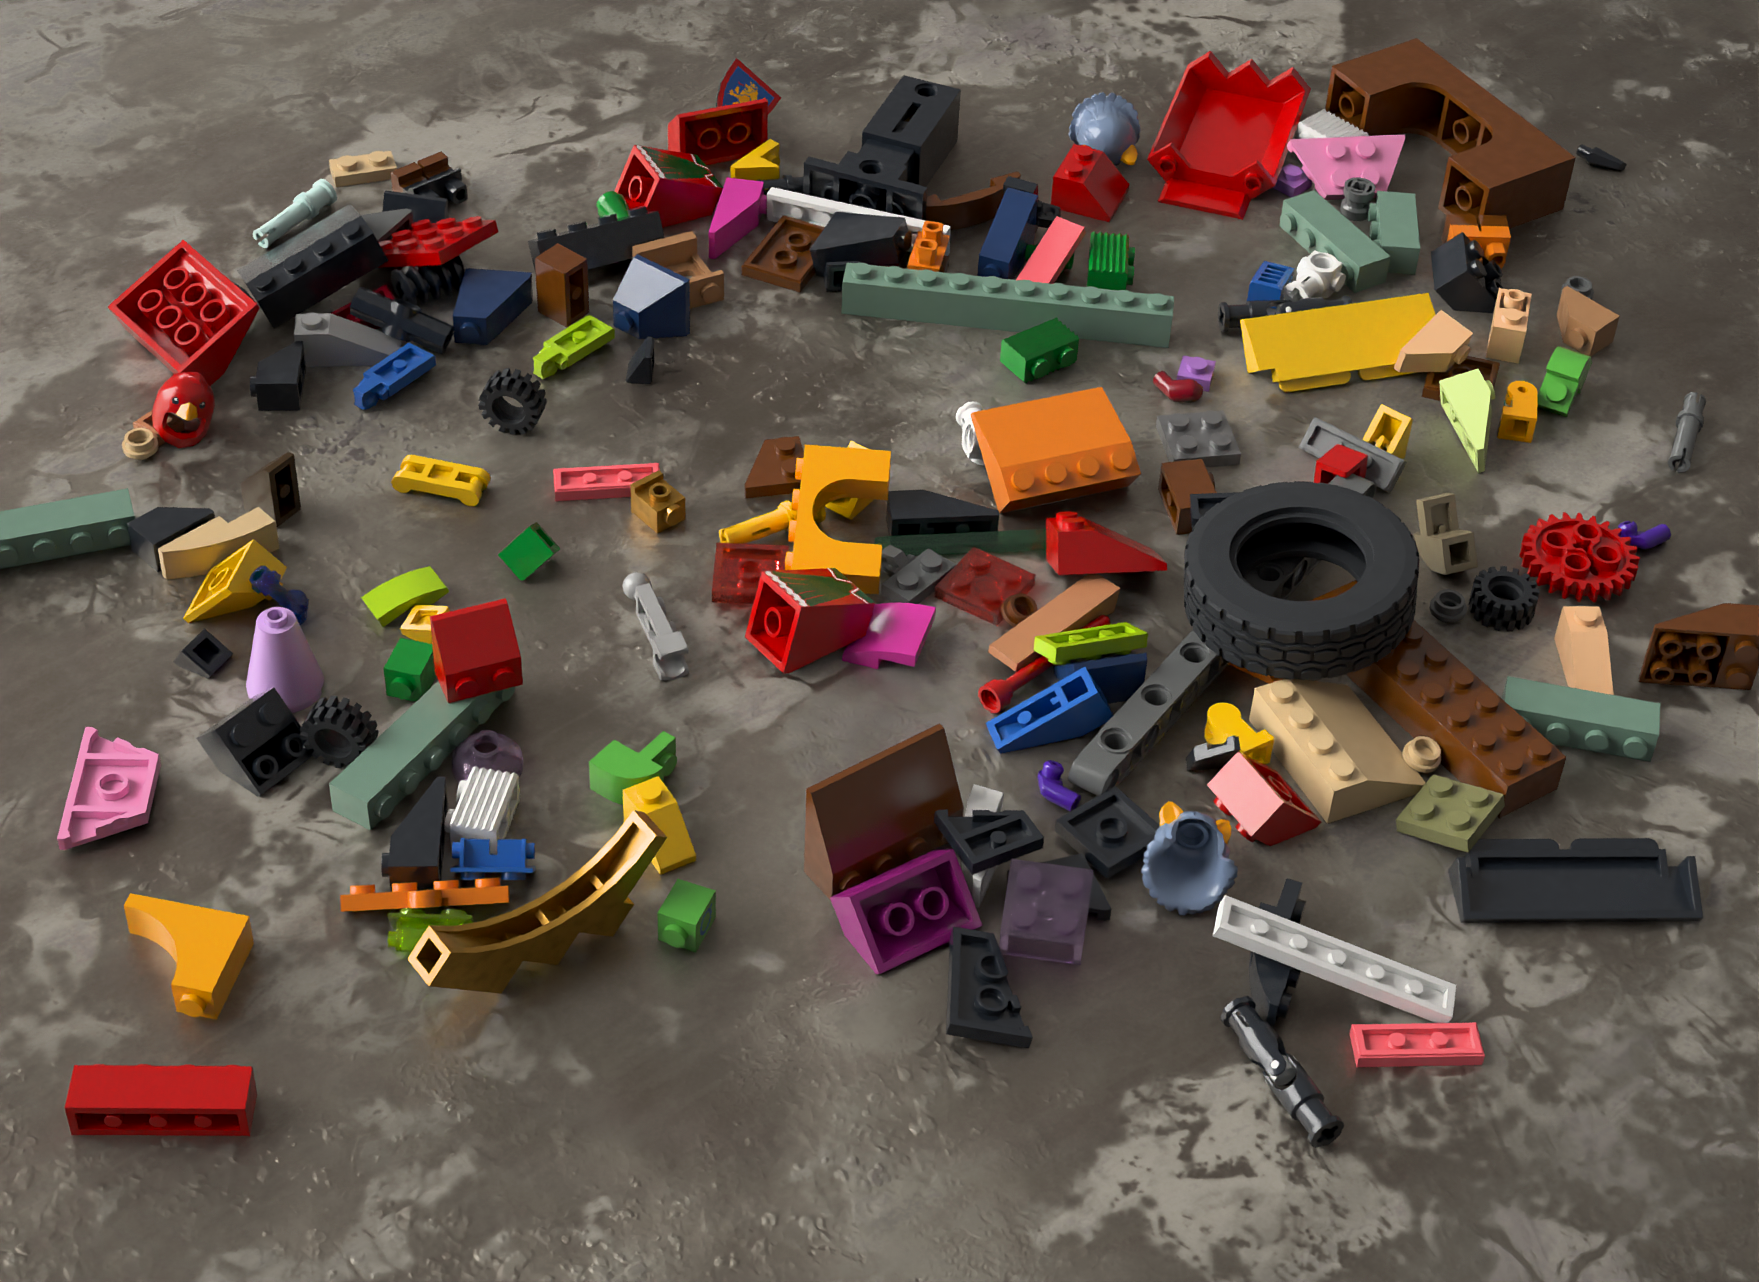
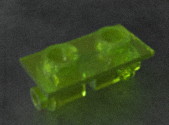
M404 908L399 913H388L392 929L396 930L388 932V948H396V952H412L429 925L456 926L474 923L472 915H466L464 911L456 909L443 910L441 914H425L423 910L415 908Z

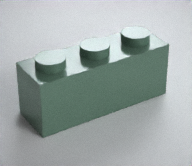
M1377 191L1375 203H1370L1368 210V222H1371L1369 238L1391 256L1388 273L1415 275L1420 253L1415 193Z

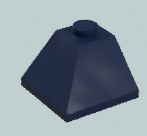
M637 254L633 257L613 298L614 327L638 339L687 336L690 334V279Z

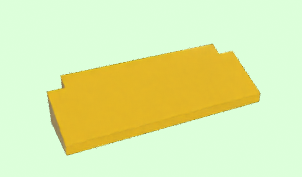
M1429 293L1242 319L1240 323L1247 372L1271 369L1272 381L1278 382L1280 389L1284 392L1345 384L1350 380V371L1358 370V375L1362 380L1419 373L1398 372L1394 367L1400 350L1436 315Z

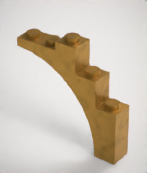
M633 810L606 845L567 880L541 897L511 912L484 921L456 926L429 925L409 955L408 960L430 987L502 994L523 961L558 965L579 932L613 937L635 905L628 898L629 894L667 839V836L645 812Z

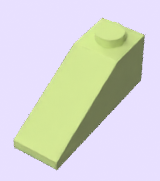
M1475 369L1440 380L1439 383L1441 405L1477 472L1481 473L1485 471L1492 417L1491 400L1495 399V391L1491 381H1485L1479 369Z

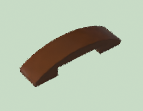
M1016 171L991 178L989 188L943 201L936 194L927 196L926 221L939 222L950 226L951 231L995 218L1003 199V185L1007 177L1011 176L1020 179L1021 174Z

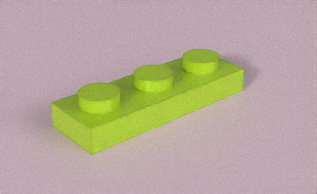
M1127 622L1039 635L1035 636L1034 651L1047 657L1050 663L1066 665L1072 659L1096 660L1100 659L1103 654L1127 655L1134 649L1146 648L1148 633Z

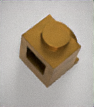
M658 470L630 484L631 512L657 534L686 519L685 497L663 479L661 471Z

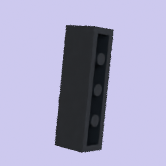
M642 206L627 210L629 216L617 218L615 213L598 217V223L587 226L586 221L567 225L568 231L557 233L556 229L537 232V239L528 241L534 270L535 258L557 243L586 258L588 269L633 258L632 246L665 238L659 211H647V207Z

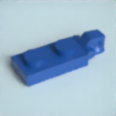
M407 343L363 373V380L353 389L354 405L365 411L375 406L379 398L385 400L436 366V356L411 343Z

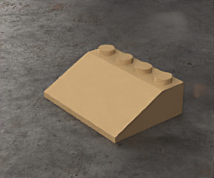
M1283 679L1255 688L1249 721L1257 732L1265 729L1275 738L1272 752L1327 824L1416 795L1425 785L1424 779L1416 770L1407 765L1400 749L1348 685L1301 679Z

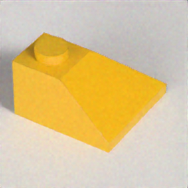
M253 539L209 570L183 619L191 623L253 607L265 598L269 601L281 590L283 583L280 580L287 567Z

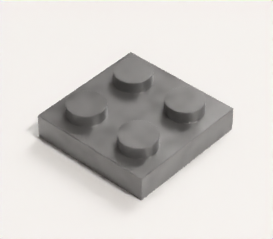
M1223 410L1157 416L1156 428L1169 462L1203 459L1206 467L1240 464L1241 452Z

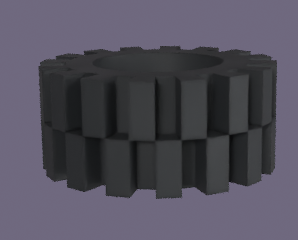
M510 368L504 369L502 373L500 370L496 371L489 378L479 397V410H483L481 415L484 419L491 418L488 424L492 427L496 424L500 425L498 431L504 433L507 428L510 429V434L516 435L518 430L521 435L526 434L528 429L530 431L534 429L547 403V399L544 398L546 395L545 390H538L541 383L538 380L532 383L530 381L532 375L527 373L523 377L521 376V370L515 369L513 374H511ZM503 396L517 400L523 407L509 404Z
M1495 566L1489 567L1488 572L1483 569L1479 572V576L1476 575L1468 604L1470 605L1469 611L1474 613L1473 618L1476 621L1483 619L1482 625L1487 628L1490 624L1495 625L1494 630L1501 631V627H1506L1507 632H1512L1514 626L1521 630L1525 624L1529 625L1534 617L1540 593L1539 588H1536L1537 583L1535 580L1529 581L1530 576L1527 573L1520 576V570L1513 568L1512 572L1507 571V566H1501L1500 571H1497ZM1498 597H1503V598H1506V599H1509V600H1503V599H1500V598H1498Z
M330 696L329 700L323 697L314 704L300 729L302 731L300 738L301 740H306L303 745L307 750L314 749L311 754L317 759L319 756L325 758L322 763L329 766L332 761L335 762V768L342 769L344 764L347 767L376 740L379 730L375 729L378 725L375 720L369 721L372 715L368 710L362 713L360 711L362 706L357 702L352 706L349 705L350 699L343 697L341 702H339L337 696Z

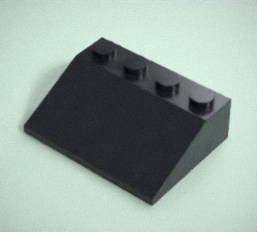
M349 204L237 271L272 327L276 328L295 317L296 314H300L389 260L363 217Z

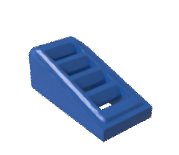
M1263 261L1251 280L1247 301L1283 300V290L1290 283L1295 268Z

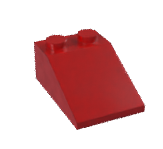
M1077 512L1056 513V518H1046V561L1058 575L1167 571V563L1152 548L1084 517H1078Z

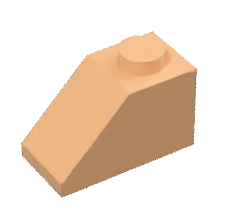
M1440 310L1400 350L1394 369L1398 372H1446L1455 362L1461 364L1471 351L1468 344L1473 333Z

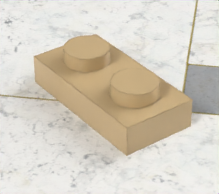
M374 151L370 154L358 156L346 155L329 160L330 172L335 187L390 180L391 171L397 169L391 151Z

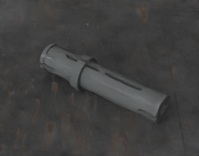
M1691 392L1685 396L1683 409L1676 418L1677 432L1671 456L1668 460V466L1671 470H1674L1676 462H1678L1676 471L1678 473L1686 472L1690 469L1697 434L1704 424L1702 414L1706 405V398L1701 394L1697 403V392Z

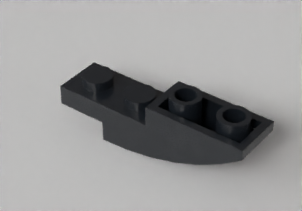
M1287 878L1277 907L1261 902L1259 908L1300 924L1306 901L1299 899L1302 882ZM1250 951L1249 983L1251 996L1256 1004L1255 1010L1264 1022H1269L1274 1028L1278 1017L1286 1019L1292 999V994L1286 992L1288 986L1296 988L1301 970Z

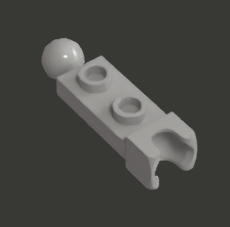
M641 572L629 574L624 579L623 591L629 599L636 601V614L653 648V666L659 679L673 680L689 674L684 654L689 653L688 646L681 631L677 632L673 620H667L666 608L662 597H656L647 575Z

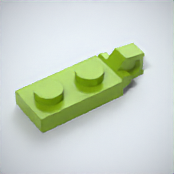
M589 314L544 342V348L533 357V374L545 379L554 375L558 368L561 370L566 369V367L571 366L615 339V329Z

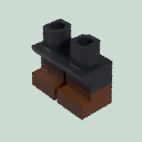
M442 151L418 160L417 163L413 162L391 171L392 191L444 198L456 204L465 202L468 199L467 186L462 182L461 169L453 170L448 165V157Z

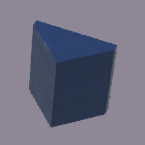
M1147 653L1120 655L1053 666L1054 674L1057 681H1060L1086 667L1102 690L1108 704L1124 702L1145 682Z

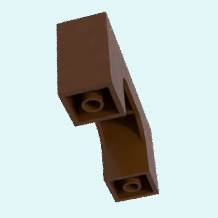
M1415 38L1332 66L1325 106L1326 112L1330 111L1331 115L1339 116L1341 120L1344 119L1345 123L1349 122L1350 125L1353 124L1359 130L1363 129L1364 133L1367 132L1369 136L1404 133L1418 134L1434 140L1452 154V156L1448 157L1438 209L1445 215L1475 214L1476 220L1478 215H1506L1509 229L1564 209L1576 157L1419 39Z

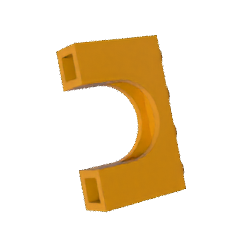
M805 444L804 457L797 458L795 479L801 480L800 489H793L792 510L798 512L797 520H790L788 542H794L793 552H786L785 570L836 568L863 593L879 594L882 545L842 542L832 539L818 528L814 519L822 507L836 499L848 497L888 500L891 451Z

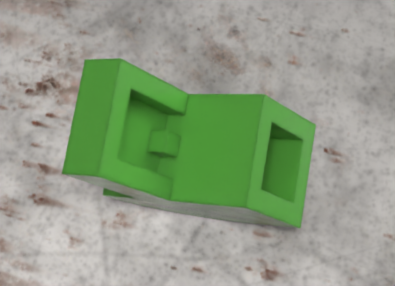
M1557 346L1546 367V375L1538 393L1537 408L1568 417L1577 393H1581L1592 364L1591 356Z
M663 731L639 753L613 740L589 761L590 789L612 802L623 805V789L657 776L664 783V776L670 775L677 764L676 738Z

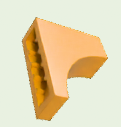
M130 893L124 904L129 933L140 935L159 944L177 963L175 975L171 983L176 1012H181L191 1017L201 1016L217 1020L254 945L250 917Z

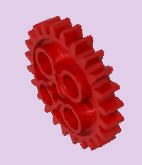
M1563 512L1561 519L1550 514L1548 522L1539 518L1536 526L1530 525L1528 532L1524 533L1519 557L1523 558L1521 566L1529 568L1527 574L1530 577H1538L1537 586L1548 584L1550 585L1548 593L1551 594L1560 590L1562 591L1563 599L1573 594L1578 602L1582 601L1583 596H1588L1593 603L1596 602L1598 595L1608 601L1612 593L1621 596L1623 588L1630 589L1632 581H1635L1640 557L1636 556L1637 547L1629 546L1631 538L1620 537L1622 529H1608L1609 521L1598 524L1596 523V516H1592L1589 520H1584L1581 513H1577L1576 518L1571 519L1566 512Z

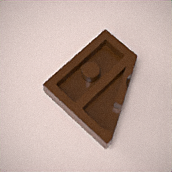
M799 436L764 440L745 482V499L791 494L793 489H800L801 480L795 479L797 458L804 457Z

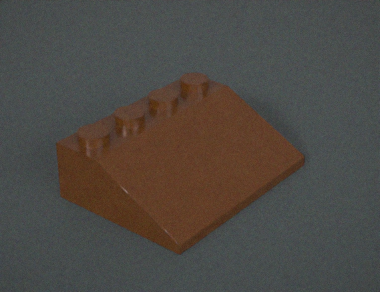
M940 723L806 788L804 872L830 901V897L918 858L944 844H949L934 823L935 811L948 810V817H963L964 806L945 729Z

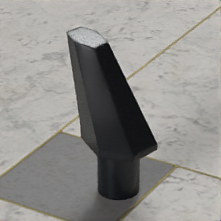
M1581 144L1576 152L1577 156L1586 159L1589 166L1622 171L1627 165L1625 162L1597 147L1592 149Z

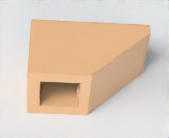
M1499 288L1486 358L1519 364L1527 330L1531 293H1525L1517 289Z

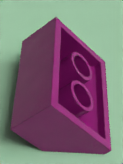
M954 849L928 852L830 897L844 936L875 974H881L949 942L953 926L971 930L982 926Z

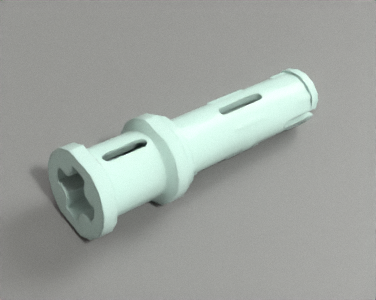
M325 179L318 180L309 191L297 195L292 205L260 228L254 230V239L257 240L267 233L268 236L258 244L262 248H268L274 241L305 219L311 220L319 214L320 209L336 202L337 193L334 187Z

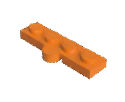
M500 878L475 879V887L459 888V880L434 881V889L417 890V882L393 883L392 892H375V884L350 886V894L340 895L341 912L510 902L509 885L500 886Z

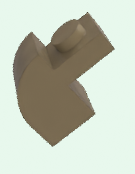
M1444 493L1416 500L1420 532L1414 533V539L1420 556L1430 570L1447 575L1478 567L1474 532L1459 529L1455 494Z

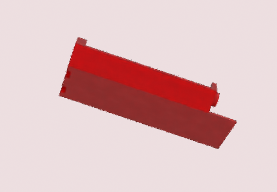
M1212 51L1207 52L1188 64L1147 158L1149 163L1166 182L1158 202L1243 220L1251 199L1276 185L1288 153L1287 144L1294 137L1311 88L1296 69L1292 67L1274 79L1269 80L1254 60L1250 59L1231 72H1228Z

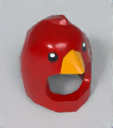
M180 372L174 374L158 390L153 405L152 423L154 429L165 442L177 448L192 447L199 443L206 436L215 409L214 393L201 373ZM168 413L177 414L187 421L197 418L200 421V425L197 430L188 434L175 432L167 425Z

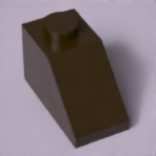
M289 451L240 483L244 510L250 512L259 507L276 521L277 527L301 510L294 454Z

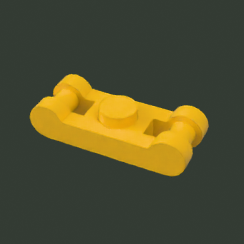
M407 455L400 465L401 470L397 471L392 478L391 484L395 490L401 493L416 490L456 498L467 506H476L482 497V491L487 488L491 477L482 468L417 455Z

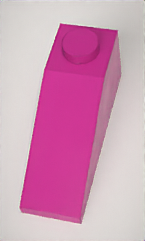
M726 178L708 232L710 259H716L759 225L761 215L767 214V195H764V182Z

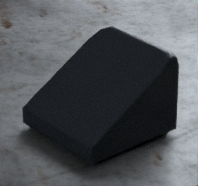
M859 261L827 262L824 272L826 292L842 291L846 264L859 263Z
M647 337L630 359L626 376L627 383L650 384L652 382L655 365L653 337Z
M204 628L181 650L174 663L179 667L209 679L233 653Z

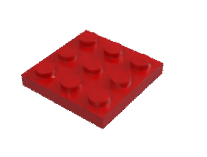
M480 216L467 218L462 222H456L455 218L443 219L437 223H431L430 219L416 221L411 224V229L395 232L392 234L393 239L379 242L389 261L377 268L442 265L497 234L499 231L496 220H482Z

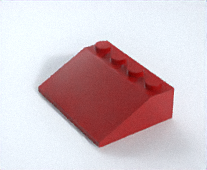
M182 240L108 306V309L122 326L173 374L198 372L202 374L207 384L211 386L227 370L260 307L194 248Z

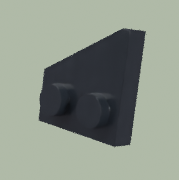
M948 810L935 811L934 823L972 875L1043 849L1044 836L1024 810H1004L1002 812L973 810L972 817H948Z

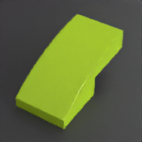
M431 566L399 575L374 588L361 598L382 627H385L412 606L432 605L450 591Z

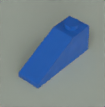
M1083 667L985 724L997 750L1001 754L1081 737L1108 722L1114 714L1102 690L1087 668Z

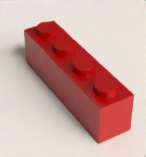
M148 1064L74 1065L65 1103V1112L71 1135L250 1136L257 1098L253 1066H195L191 1064L181 1066H152Z

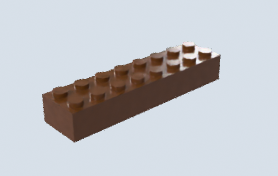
M1357 580L1310 601L1338 596L1351 589L1357 583ZM1415 620L1405 638L1388 655L1366 668L1347 674L1359 688L1413 738L1425 736L1437 742L1441 749V764L1460 782L1504 794L1505 807L1498 814L1497 817L1499 819L1558 789L1566 756Z

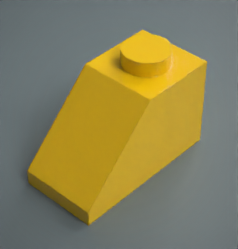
M659 776L623 789L624 822L633 810L645 812L667 836V839L651 861L660 875L696 861V853L678 803Z

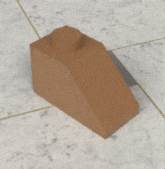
M1566 286L1562 290L1557 311L1563 343L1582 354L1593 356L1613 342L1620 316Z

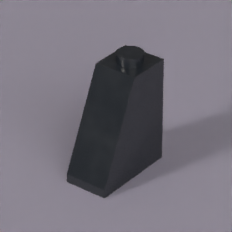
M835 212L810 248L816 276H824L827 262L859 261V263L876 266L898 264L906 251L911 247L912 235L908 231L906 219L902 217Z

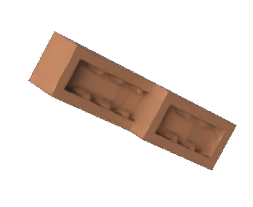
M1098 573L1087 574L990 644L988 653L1012 670L1017 671L1041 656V654L1034 651L1035 636L1078 630L1100 615L1107 616L1113 613L1120 588Z

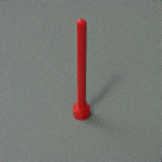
M1100 615L1081 629L1110 625L1111 621L1108 616ZM1041 655L1006 680L993 679L979 688L978 697L981 704L989 712L998 713L1010 704L1015 691L1055 664L1050 663L1047 657Z

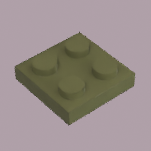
M1433 774L1397 817V832L1469 852L1505 807L1504 794Z

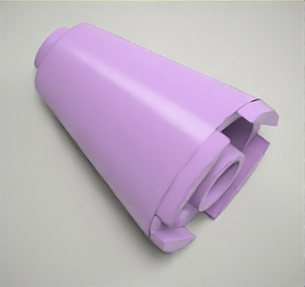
M271 607L260 613L256 620L246 681L248 697L251 699L253 696L274 687L292 713L308 708L322 694L321 688L324 684L323 672L295 614L287 608Z

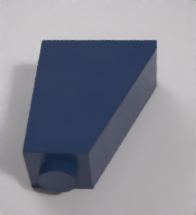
M1007 188L980 251L977 276H995L1011 280L1015 278L1026 261L1027 245H1034L1038 195Z
M466 268L452 316L454 342L488 345L532 304V273Z

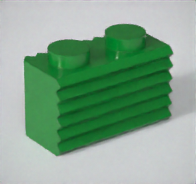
M1095 231L1091 233L1087 287L1092 286L1098 289L1119 291L1126 290L1127 285L1133 286L1135 247H1129V235L1127 233L1125 235L1121 233L1118 235L1112 233L1110 235L1108 232L1105 234L1099 232L1097 234Z
M1056 317L1001 341L1000 362L1027 384L1029 380L1032 382L1034 378H1042L1046 374L1048 375L1050 371L1054 372L1055 369L1059 370L1061 367H1068L1075 363L1078 355L1079 337L1074 334V331L1071 332L1070 328H1067L1065 324L1063 325L1061 321H1058Z

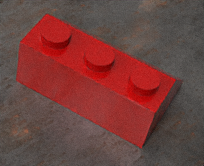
M764 98L677 114L668 124V150L698 155L705 165L741 159L768 140V101Z

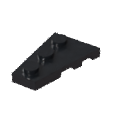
M953 926L949 946L946 1035L1029 1048L1033 1037L1029 1026H1024L1020 1015L1021 1005L1017 995L1012 994L1007 980L1008 970L994 933Z

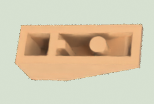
M1563 606L1554 640L1568 687L1614 695L1608 634L1600 607Z

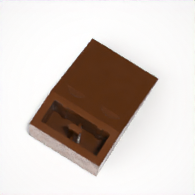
M1723 603L1655 624L1639 674V682L1751 690L1759 668V605Z

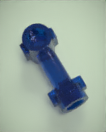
M260 566L255 569L249 579L252 589L258 594L262 593L264 596L269 594L281 607L291 610L295 614L299 625H302L307 619L309 599L306 597V594L300 590L287 591L279 584L281 575L275 570L271 571L266 566Z

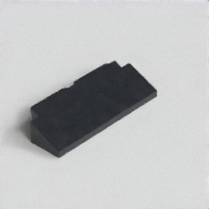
M1579 838L1570 844L1569 849H1559L1558 843L1553 839H1479L1464 857H1457L1448 869L1461 923L1701 921L1703 919L1695 856H1687L1678 866H1668L1666 849H1659L1657 842L1650 838Z

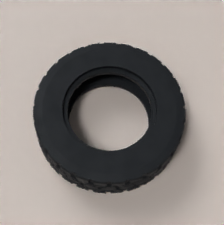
M1305 481L1278 482L1256 486L1236 493L1222 500L1221 503H1217L1204 514V517L1202 516L1189 534L1184 551L1185 612L1190 625L1193 626L1194 632L1203 643H1206L1208 648L1218 656L1225 658L1226 661L1240 668L1248 669L1250 672L1290 680H1319L1321 678L1347 675L1350 672L1354 673L1381 660L1392 649L1394 650L1409 632L1416 610L1419 552L1413 535L1404 522L1402 523L1401 519L1389 508H1385L1380 502L1369 496L1366 497L1362 493L1337 485ZM1287 557H1307L1324 560L1342 567L1357 580V583L1348 591L1332 598L1317 601H1291L1266 595L1251 586L1243 577L1254 567L1270 560Z

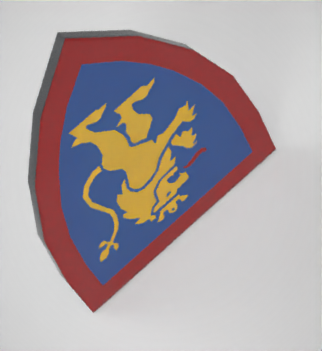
M735 58L720 82L716 107L766 98L769 114L782 97L741 61Z

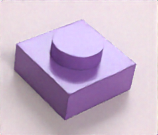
M1289 163L1281 169L1276 185L1273 188L1289 197H1294L1312 187L1313 181L1308 179L1301 168Z
M1183 356L1177 380L1193 379L1201 384L1203 391L1209 392L1216 361L1205 360L1201 357Z

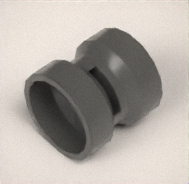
M1360 177L1348 179L1344 185L1343 194L1345 198L1341 202L1340 213L1353 221L1368 219L1370 201L1374 198L1376 188L1374 183Z

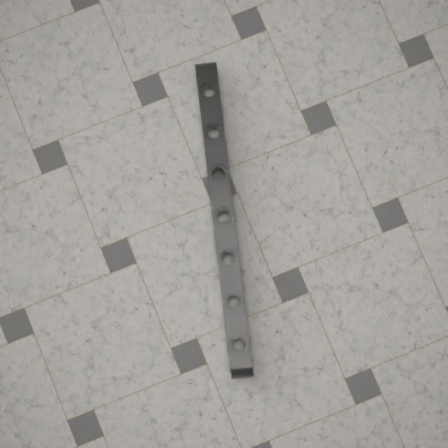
M1354 473L1348 478L1336 475L1329 483L1357 491L1372 499L1376 491V483ZM1287 557L1270 560L1254 567L1243 578L1258 591L1286 600L1321 560L1307 557ZM1192 630L1076 757L1069 771V782L1096 796L1114 786L1117 787L1207 689L1229 662L1208 648L1206 643H1203L1194 630Z

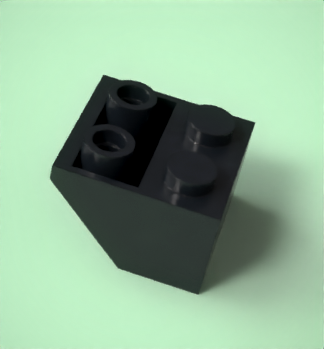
M1462 232L1431 251L1434 290L1455 311L1494 314L1499 288L1503 289L1501 284L1503 273L1494 260L1489 261L1485 257L1480 244L1476 240L1471 241Z
M274 687L253 696L196 738L220 772L256 796L262 795L310 759L314 751L313 748L307 750L303 745L306 740H301L300 738L302 732L300 730L301 725Z

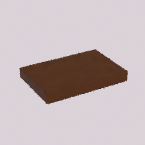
M783 215L743 263L741 275L801 292L816 273L810 248L825 227Z

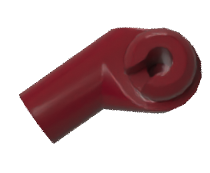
M1165 371L1158 372L1153 378V384L1173 402L1196 401L1203 395V387L1193 379L1173 380Z

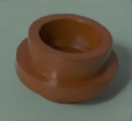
M1023 593L1007 597L1001 606L1003 618L1012 627H1015L1038 610L1036 602L1030 596Z

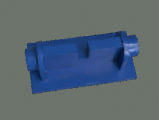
M461 838L460 842L452 843V858H459V865L451 867L450 872H461L460 879H484L485 872H502V880H526V873H533L536 870V866H527V859H535V843H527V839H498L497 854H490V839Z

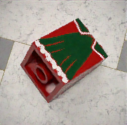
M640 145L633 146L615 188V192L625 197L629 209L646 206L647 211H659L662 228L712 215L723 190L722 185L698 155Z
M836 568L762 571L745 638L783 674L791 673L866 636L875 602Z

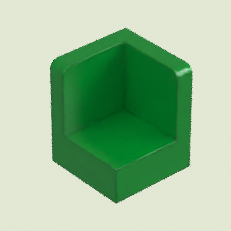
M535 522L506 546L498 556L523 581L544 562L554 556L560 550V547Z

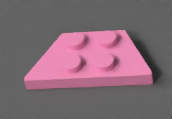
M1405 134L1290 139L1287 147L1290 153L1295 152L1303 164V172L1308 179L1314 182L1315 189L1325 200L1344 199L1343 190L1345 182L1356 177L1365 178L1374 183L1376 187L1374 198H1376L1377 191H1387L1405 141Z
M85 727L57 837L59 849L67 850L147 824L161 767L159 754L145 748H136L130 742L118 737L113 742L99 737L97 729Z

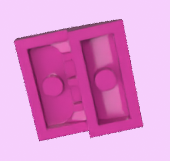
M913 603L875 604L866 636L846 646L842 655V661L878 669L882 659L915 667L935 620L936 607Z

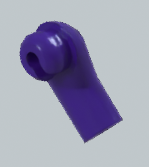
M1625 521L1618 526V528L1622 529L1620 537H1630L1631 542L1629 546H1636L1641 549H1650L1671 538V531L1665 524H1660L1647 531H1637L1638 526L1634 521Z
M1048 760L1043 764V770H1040L1037 776L1041 795L1046 800L1071 812L1078 807L1081 795L1063 786L1062 778H1060L1064 772L1063 766L1056 761Z

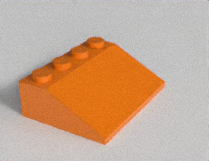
M1102 387L971 413L999 513L1128 487L1141 475L1132 441Z

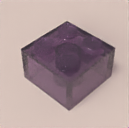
M1011 859L1000 931L999 948L1001 954L1081 965L1093 870Z

